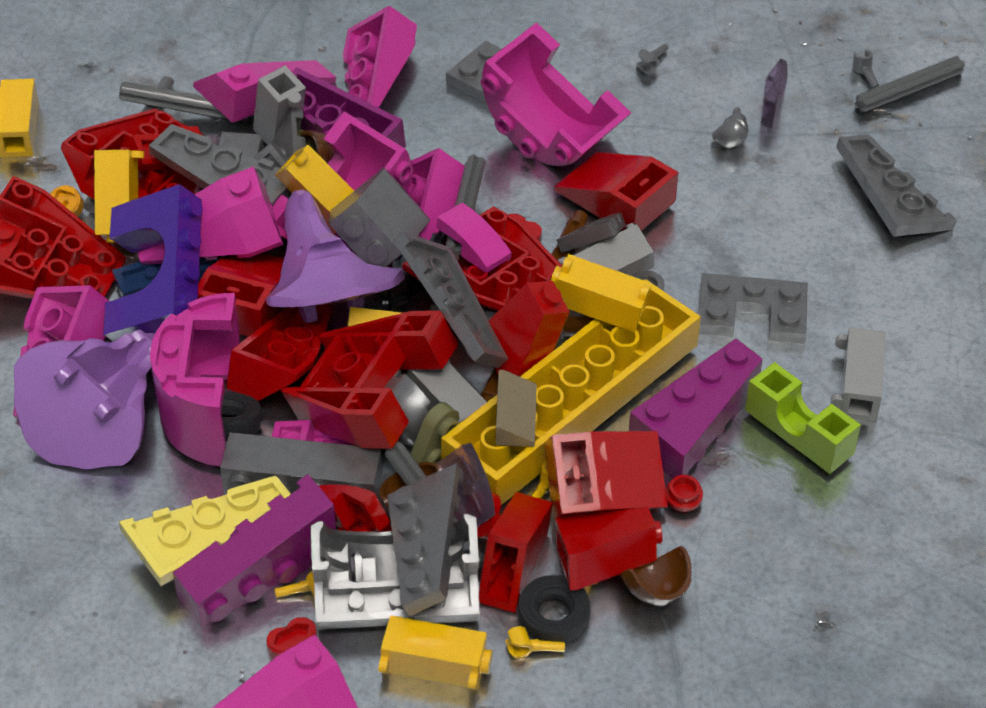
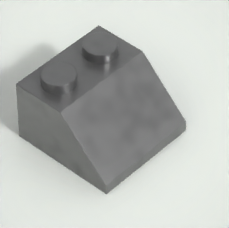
M385 167L332 208L329 217L331 227L360 259L367 264L380 267L388 266L402 255L393 242L402 231L418 236L430 221L426 213Z

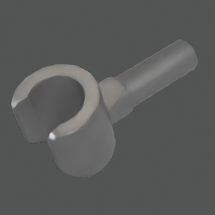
M663 44L651 52L646 49L640 50L639 58L642 61L638 62L636 66L645 74L653 73L659 64L657 57L668 51V45Z
M865 50V57H860L854 52L853 71L864 74L872 89L880 86L872 71L873 53L870 50Z

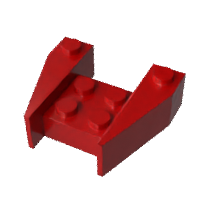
M441 310L409 311L323 332L319 338L326 350L300 387H284L281 392L298 420H311L315 430L360 448L392 449L408 425L409 420L391 388H385L386 384L399 369H443L458 346V342Z

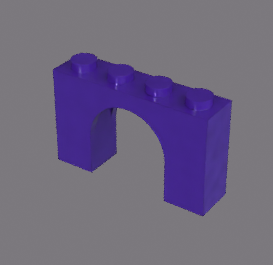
M180 184L111 208L110 239L131 253L162 243L165 245L162 266L149 285L134 294L105 302L103 335L113 341L118 340L126 333L131 334L136 330H142L145 333H156L159 326L169 315L174 314L177 316L188 309L189 302L198 299L202 199Z

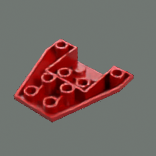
M155 108L79 129L62 142L61 150L80 191L95 200L94 150H130L127 141L133 134H161L171 124L175 126L186 125L175 120L169 113ZM172 168L138 171V198L179 184L195 195L198 193L200 186Z
M13 175L0 195V293L33 299L37 287L90 285L104 297L107 295L114 283L112 270L123 267L127 257L110 243H107L103 237L95 235V231L46 190Z
M493 206L480 214V216L505 242L512 252L511 258L487 273L463 257L457 261L481 307L498 312L527 283L551 281L556 266L562 267V265L520 221ZM408 262L402 263L403 270L418 279Z

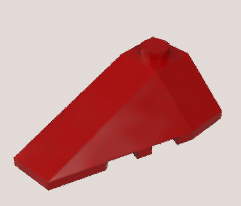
M329 304L316 305L317 321L310 323L303 321L298 307H286L235 346L230 353L226 389L251 396L259 401L297 381L315 364L322 344L319 336L321 333L326 332L334 306Z

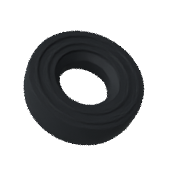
M224 392L222 415L236 416L222 417L225 441H228L230 432L250 435L257 433L262 422L260 403L248 395L237 392Z
M546 575L531 581L520 595L518 618L521 626L527 630L528 635L533 639L568 643L578 638L589 623L591 605L587 592L584 588L570 591L565 576ZM559 599L569 606L570 612L561 620H548L540 614L538 608L545 600Z

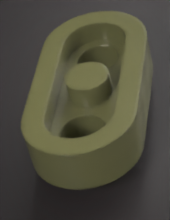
M441 402L435 405L425 416L411 451V456L416 463L434 462L441 467V437L459 424L460 418L459 412L448 403Z

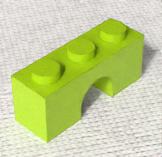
M773 362L749 381L745 411L831 474L855 454L861 424L832 403L818 415L813 413L806 406L801 395L803 382Z

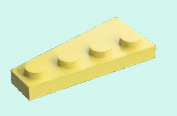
M275 475L228 489L227 494L220 497L208 499L207 496L191 500L192 505L169 511L168 507L153 511L152 517L135 522L133 518L119 521L121 532L159 585L163 586L174 579L173 572L209 545L215 541L221 544L228 541L230 535L235 530L234 527L246 518L252 523L269 511L270 508L267 503L281 494L285 499L291 494Z

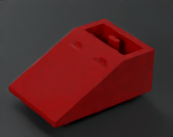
M596 152L555 185L554 191L600 218L621 212L626 225L630 223L637 224L642 231L676 202L679 172L652 156Z
M266 253L245 258H238L237 255H226L206 269L198 283V299L215 294L235 293L239 332L241 335L250 336L275 317L281 308L268 306L265 298L273 292L279 283L284 258Z
M658 431L570 433L552 435L544 442L551 502H553V520H555V517L642 507H648L649 510L668 507Z

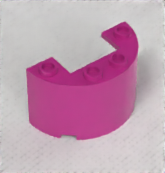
M536 22L485 62L481 86L489 111L495 120L496 129L501 134L506 135L519 148L522 155L548 165L565 166L574 163L628 118L632 112L608 90L598 98L595 105L580 93L550 64L560 44Z
M343 112L323 138L335 152L328 165L354 191L385 167L408 193L413 165L407 150L348 113ZM281 194L272 206L280 235L288 240L284 217L288 198ZM337 232L334 233L336 237L341 238ZM342 239L343 243L348 247V249L352 251L355 255H357Z
M235 293L215 294L189 302L188 309L177 316L171 314L163 321L153 337L150 348L151 367L162 429L176 449L206 465L221 466L227 444L222 418L225 390L224 380L228 379L231 350L241 343Z

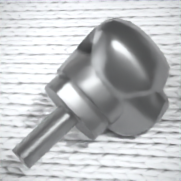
M734 108L732 115L725 119L718 129L712 132V138L715 143H719L727 149H732L742 144L747 138L749 132L748 125L740 108Z

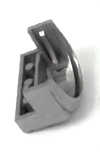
M464 514L458 522L453 523L456 528L455 541L451 542L449 546V555L452 557L447 599L411 616L402 607L392 531L355 532L336 530L327 527L323 521L311 525L312 572L315 587L317 629L387 626L390 615L431 623L479 621L480 609L477 576L479 555L476 517ZM355 554L356 582L352 581L351 556Z

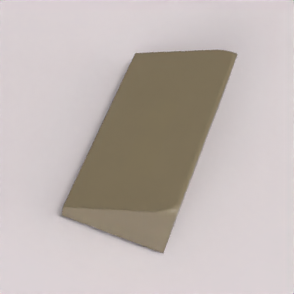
M499 370L496 445L535 447L537 384L505 370Z

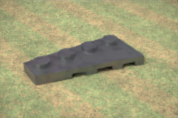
M172 124L149 145L150 155L203 189L221 178L254 166L266 186L271 206L275 204L281 194L286 197L291 192L274 176L280 169L275 166V162L262 157L260 160L242 154L241 149L230 145L228 148L218 146L212 143L211 138Z
M869 134L839 137L836 145L837 150L893 237L953 230L957 219L950 212L943 214L936 207L938 201L930 193H921L914 186L916 180L908 172L905 173L898 170L894 166L896 160Z
M402 231L393 242L439 310L443 313L466 348L468 356L478 364L482 363L499 368L508 360V357L451 248Z
M457 463L387 495L402 607L409 616L447 599L452 557L449 555V546L451 542L455 541L456 534L453 517L454 512L459 511L460 505L457 488L458 484L463 483L464 472Z

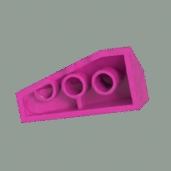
M387 6L347 30L343 62L348 65L349 69L344 74L345 82L350 84L348 93L379 108L413 51L416 43V23L391 6Z
M317 60L242 63L194 81L193 87L233 123L255 114L258 79L284 65L291 72L297 67L330 84L336 82V77Z
M440 148L411 160L413 173L408 194L430 218L429 223L418 235V237L426 238L427 240L431 239L434 232H439L437 217L455 207L465 165ZM393 262L390 263L387 267L393 268Z
M254 166L221 178L195 194L202 199L199 257H204L206 260H218V256L237 255L238 258H245L283 245L266 186ZM164 243L138 251L139 260L142 265L163 263L165 255Z
M90 285L37 287L25 317L24 330L28 332L27 345L21 347L20 357L29 349L52 341H84L90 338L104 341L106 338L103 335L105 302L109 300ZM14 407L13 416L19 419Z
M313 635L279 654L213 708L358 707L338 663L317 636Z

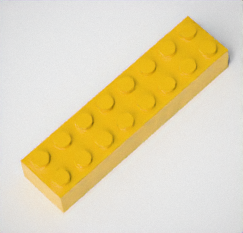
M652 284L646 307L635 333L594 319L520 376L537 384L535 447L496 445L497 394L441 437V467L447 468L457 463L464 472L463 484L476 494L483 489L497 493L500 496L502 505L541 473V467L546 462L544 442L552 435L592 432L697 347L701 316Z

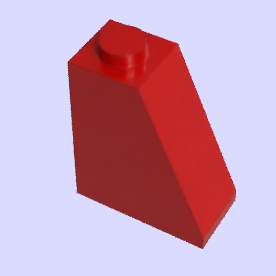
M553 281L527 283L488 320L508 357V360L499 368L494 367L498 376L499 370H505L520 377L554 351L569 315V310L562 298L561 292Z
M518 492L514 494L488 534L479 587V603L513 613L517 611L520 595L529 582L547 538L553 502Z
M648 507L555 517L557 555L570 591L578 590L619 575L627 569H635L656 561L657 545L663 542L660 521H654Z

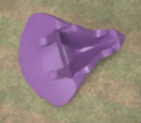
M303 189L293 191L286 203L284 214L285 230L288 239L287 251L279 283L273 292L265 298L268 306L298 307L303 321L310 323L317 321L316 305L347 301L349 311L350 307L364 308L365 296L393 288L405 279L403 268L380 267L365 263L348 249L341 238L336 237L332 233L312 195Z
M136 330L131 334H124L113 342H105L93 338L84 341H52L31 348L24 353L14 365V407L20 421L24 439L40 457L51 464L86 470L121 466L133 459L141 446L144 432L146 374L151 368L150 348L155 333H145L142 330Z

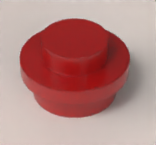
M690 475L674 477L665 488L667 504L675 510L692 511L702 503L703 489L698 480Z

